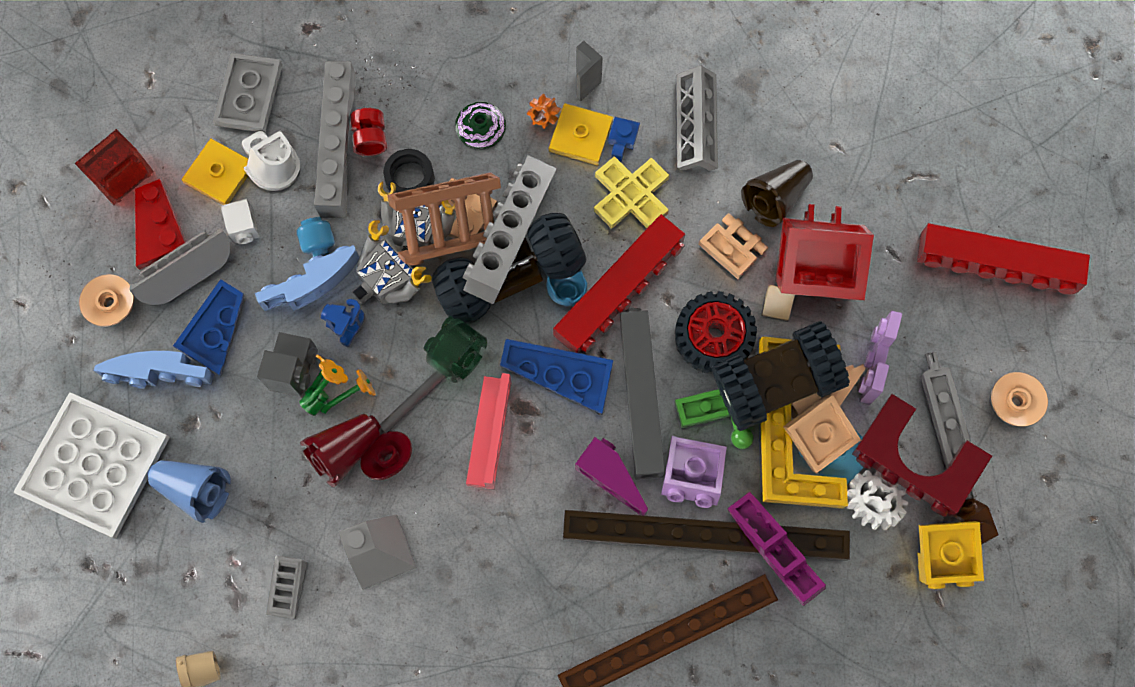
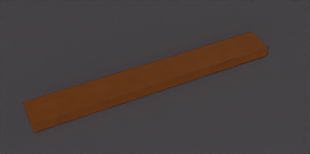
M766 574L558 674V678L563 687H603L778 601V598Z

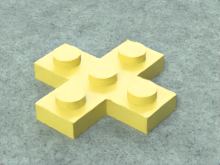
M614 156L595 172V177L611 193L594 206V212L611 229L630 213L648 228L660 214L665 217L669 212V209L653 193L669 180L670 175L652 158L632 174Z

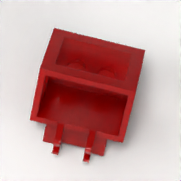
M808 204V211L804 213V220L783 218L775 280L780 292L783 294L865 301L874 234L865 225L841 223L842 206L835 207V213L831 214L830 222L814 221L815 204Z

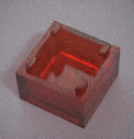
M117 129L75 163L113 205L121 202L123 197L146 178H149L154 172L139 151Z

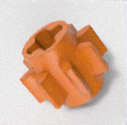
M542 94L538 100L533 98L529 103L532 108L527 112V115L531 116L533 125H542L543 129H545L549 122L554 125L558 120L556 114L559 113L561 108L557 107L555 98H546L545 94Z

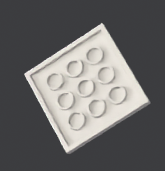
M69 392L13 493L116 539L148 480L150 467L157 463L170 437Z

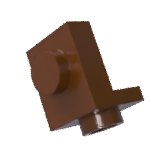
M974 498L966 499L958 513L953 516L960 522H980L981 545L999 535L989 507Z

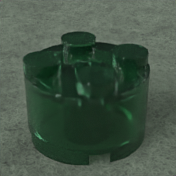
M450 316L443 322L438 334L435 337L429 338L425 343L423 349L427 352L426 362L453 383H457L456 378L465 379L479 364L483 357L479 352L481 347L486 349L487 338L461 319H454Z

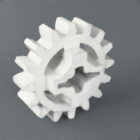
M866 470L863 475L858 473L847 485V497L850 500L847 509H854L855 513L852 517L854 519L861 517V525L863 526L868 522L871 523L873 530H876L880 525L884 531L890 526L895 527L907 513L904 509L908 502L902 499L906 492L898 491L897 487L899 484L893 485L885 481L879 471H876L873 475L869 470Z

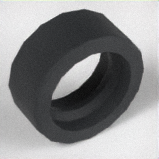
M409 148L399 150L388 158L384 166V180L390 192L391 182L396 185L394 193L434 185L435 176L432 163L419 150ZM407 163L419 164L424 169V179L415 187H400L394 180V173L397 168Z

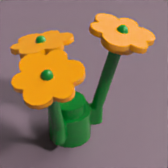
M316 354L315 357L321 360L319 363L321 371L312 385L305 391L306 395L299 403L306 412L316 416L320 411L326 414L333 406L359 390L363 393L368 392L372 396H375L376 392L365 373L358 369L356 370L359 376L356 379L357 385L327 402L329 396L323 390L329 382L337 385L346 383L348 377L341 366L336 365L331 359Z

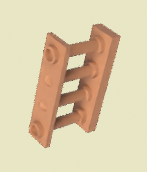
M490 172L388 194L389 206L402 213L408 250L397 252L398 257L405 264L414 266L424 263L425 259L476 248L479 242L485 244L487 238L483 237L484 232L470 235L465 200L468 195L477 194L480 196L484 230H486L489 222L494 223L490 194L493 193L492 190L501 188L500 178ZM451 199L455 205L459 238L445 241L439 205H441V201ZM425 205L429 210L434 244L419 247L413 211H415V207Z

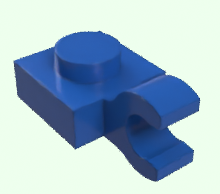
M619 117L614 118L608 138V144L614 145L611 153L612 158L615 156L622 162L625 148L633 150L640 127L639 122Z

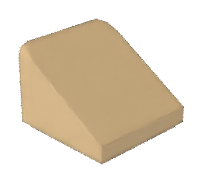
M769 285L766 290L761 316L788 321L795 294H783L778 286Z

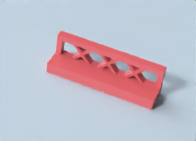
M502 373L501 378L484 376L466 480L467 486L495 489L512 384L510 374Z

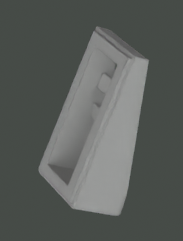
M275 556L266 615L296 619L307 567L305 560ZM284 566L296 568L295 574L283 572ZM281 578L294 580L293 585L280 584ZM279 590L292 592V597L279 596L278 592ZM276 601L290 603V609L275 607Z

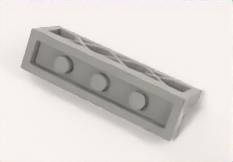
M700 65L676 75L677 168L681 171L698 165L708 171L718 169L716 74ZM693 78V84L686 91L685 80ZM692 99L693 107L687 115L685 107ZM692 122L694 130L689 138H687L686 130ZM691 146L694 147V158L686 160L687 152Z

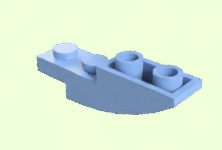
M342 246L329 255L315 256L309 262L303 264L306 274L293 275L286 282L263 287L261 291L255 293L259 305L264 311L288 303L292 310L295 311L319 299L338 285L355 267L359 260L355 246Z
M174 351L135 352L106 360L94 367V371L102 377L104 382L119 384V381L129 382L130 386L145 389L146 385L156 386L158 379L174 383L175 379L185 380V383L188 385L201 387L202 383L212 385L214 374L207 367L189 365L190 359L183 352Z

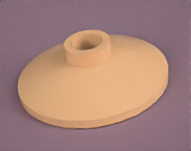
M111 274L101 275L92 279L83 288L79 298V307L82 315L90 323L97 326L107 327L120 323L129 315L134 305V295L129 290L130 284L122 277ZM114 300L113 304L107 307V302Z
M1013 372L1004 375L995 383L991 392V402L996 414L1003 421L1013 426L1025 427L1035 424L1044 416L1048 407V397L1045 388L1035 377L1026 373ZM1012 398H1017L1020 401V406H1016L1012 402Z

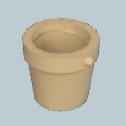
M214 651L176 657V667L181 687H204L221 679Z

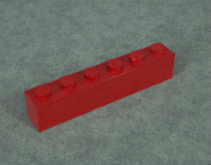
M660 214L553 328V336L571 352L581 354L584 351L587 353L596 343L595 338L600 332L606 333L614 323L612 319L618 313L625 312L631 306L632 301L630 300L636 294L641 295L650 284L648 281L654 274L659 276L667 267L666 261L671 256L677 257L685 247L683 244L685 233Z
M928 223L921 232L917 262L925 263V266L930 268L945 267L950 268L956 273L970 272L978 274L981 278L991 279L995 277L1005 279L1007 283L1011 284L1026 283L1031 284L1036 289L1051 288L1067 295L1077 294L1087 285L1090 260L1089 254Z

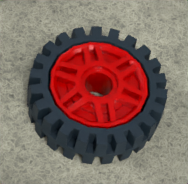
M713 291L706 292L705 295H697L694 300L691 299L683 307L676 322L675 342L680 355L684 356L683 359L687 364L689 362L692 364V368L696 370L698 368L702 369L703 373L708 374V372H713V365L734 356L740 355L743 360L749 357L756 342L757 326H755L756 320L754 315L751 316V309L748 306L745 307L744 301L740 298L737 301L734 299L735 295L730 293L726 296L721 291H718L717 294H713ZM716 328L721 331L722 336L713 337L709 330Z

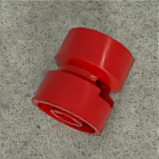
M362 108L353 111L350 114L351 131L353 132V151L362 156H374L387 150L386 133L384 132V113L376 108Z

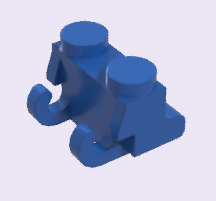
M354 299L346 301L348 306H354L351 312L345 311V306L326 304L322 310L321 319L326 321L327 328H330L337 336H342L340 338L342 345L349 347L365 320L364 312L361 310L358 301Z

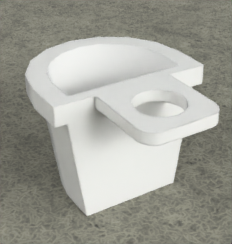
M257 131L242 141V147L249 155L244 171L257 186L268 191H280L290 187L296 181L300 173V160L281 131L270 137H267L263 131ZM261 140L258 144L250 147L253 141Z

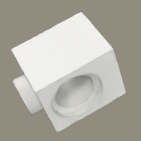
M247 199L221 206L227 235L234 244H247L252 242L253 239L260 237L254 210Z

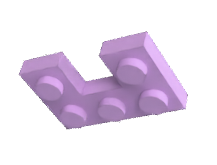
M891 311L886 318H881L878 327L875 326L871 336V342H874L873 351L868 352L864 364L868 371L865 377L862 376L858 386V392L862 393L861 403L871 405L883 392L889 365L885 364L889 347L897 338L902 313Z

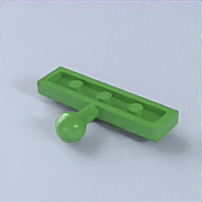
M719 389L675 400L674 403L681 428L730 417ZM732 420L734 431L731 435V441L733 445L739 449L750 447L754 440L753 433L748 428L739 431Z

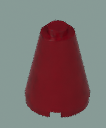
M361 414L303 439L300 442V446L307 447L303 450V453L321 477L323 474H326L330 478L326 483L331 487H335L378 439L381 426L373 415Z

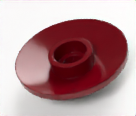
M398 431L381 434L361 457L360 464L363 473L373 480L388 479L399 473L406 466L412 454L410 439L404 433Z

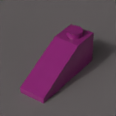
M594 437L575 463V470L637 514L645 516L648 508L619 454L614 451L616 447L604 438L600 441Z

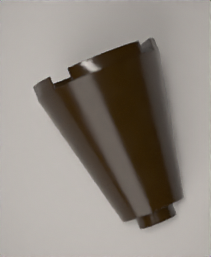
M795 160L749 180L741 189V198L747 211L753 210L757 215L754 219L768 227L777 226L783 222V218H786L812 181V168L804 161Z

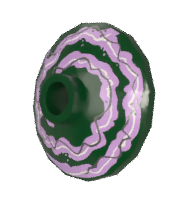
M475 102L467 105L459 112L455 120V131L459 140L464 145L473 149H487L495 146L502 140L506 131V120L502 111L495 105L487 102ZM479 119L484 120L482 124L476 123V121Z

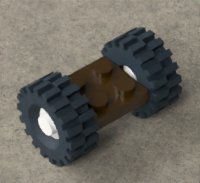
M822 321L794 331L792 333L793 340L743 360L740 355H737L712 366L720 395L739 431L767 421V413L817 393L819 396L824 397L849 386V374L845 368L846 364L842 359V353L837 347L836 340L832 338L830 330L827 329Z

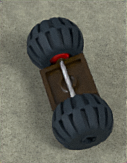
M545 214L532 223L527 234L530 244L525 237L494 304L544 281L537 262H539L546 276L551 279L569 278L582 269L586 263V255L575 229L565 214ZM468 258L449 259L442 263L432 276L433 287L445 313L451 321L457 324L475 322L483 317L491 307V303L463 291L467 280L463 279V275L469 263L474 265Z

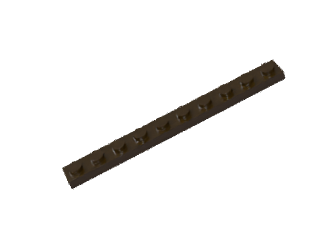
M565 510L563 540L760 554L737 522ZM781 526L786 531L787 538L805 558L850 560V531Z

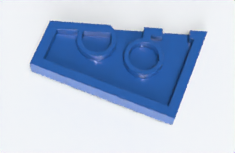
M220 279L173 347L221 377L245 297L244 293Z

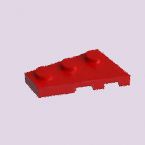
M160 179L135 188L136 267L140 270L150 266L186 243L164 184Z

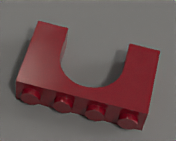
M891 394L852 455L857 457L856 461L863 467L868 469L873 467L881 472V477L885 481L893 485L898 483L906 488L905 492L910 497L918 501L923 499L931 504V509L943 517L947 515L950 517L954 516L970 494L991 460L992 455L967 440L959 447L943 473L935 476H923L911 471L900 458L898 441L916 408Z

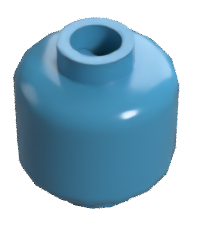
M321 217L301 221V226L297 229L296 233L302 252L312 254L313 257L329 254L328 249L332 248L335 244L330 223L322 220Z

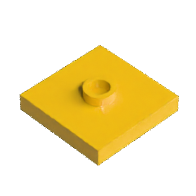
M564 103L549 145V152L598 166L613 123V117Z
M210 138L181 180L189 187L222 205H226L231 202L248 177L244 171L248 158Z

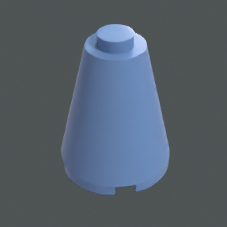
M160 460L152 465L148 471L149 485L198 522L204 523L207 518L211 520L215 518L228 499L229 493L225 491L226 483L231 485V478L229 472L223 468Z

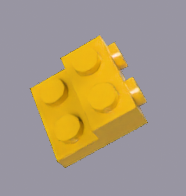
M980 522L919 525L921 552H917L920 582L928 585V588L941 589L946 587L945 583H956L958 587L974 586L975 581H984Z

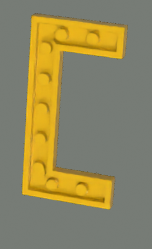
M763 336L759 339V353L792 339ZM791 404L767 413V421L761 423L763 502L830 508L847 507V478L793 474L792 439L783 427L791 421Z

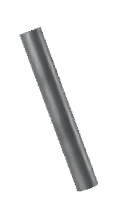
M440 369L435 371L380 424L382 431L387 433L446 377Z

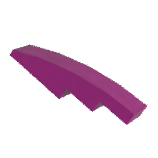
M751 492L727 508L765 561L803 606L826 589V584L807 564L806 558L787 538L786 531Z

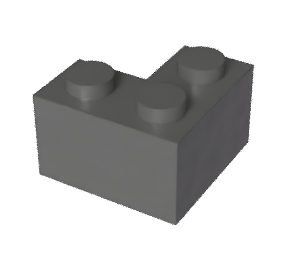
M279 332L273 352L264 351L257 377L270 391L302 398L303 391L307 390L310 384V374L308 373L311 364L316 362L317 357L315 356L318 354V349L310 338Z

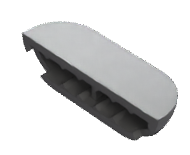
M217 229L216 233L210 235L206 231L198 234L139 273L141 279L136 285H130V292L139 301L150 305H160L173 300L219 270L226 263L230 254L228 237L221 229Z

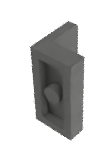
M585 41L576 47L577 99L580 101L602 82L603 57Z

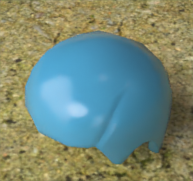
M579 271L574 276L565 279H551L548 277L546 288L548 295L554 302L567 307L574 306L586 294L588 284L582 271Z

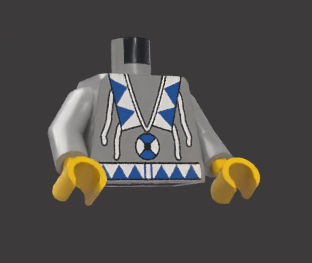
M382 181L378 185V193L383 197L381 199V218L383 224L389 227L387 234L392 237L394 244L402 246L401 251L408 250L402 213L389 206L387 196L395 192L396 185L391 182V192L387 193L383 190ZM448 200L442 201V205H439L444 239L451 233L455 217L453 212L455 205L451 206ZM425 205L415 207L413 216L419 247L434 244L428 207H425Z
M380 220L371 221L368 226L370 234L362 248L356 273L363 283L354 289L352 294L361 304L373 295L382 304L409 301L421 288V283L431 282L432 277L431 275H424L422 277V272L426 270V267H415L412 269L408 264H405L386 239L381 240L380 236H384L389 232V227L387 225L382 226L379 232L378 224Z

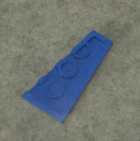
M510 339L505 340L500 363L502 368L603 415L613 360Z

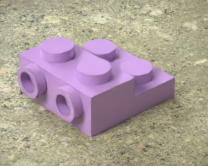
M672 436L661 495L667 496L672 502H682L684 499L695 501V504L702 508L717 505L721 495L727 447Z

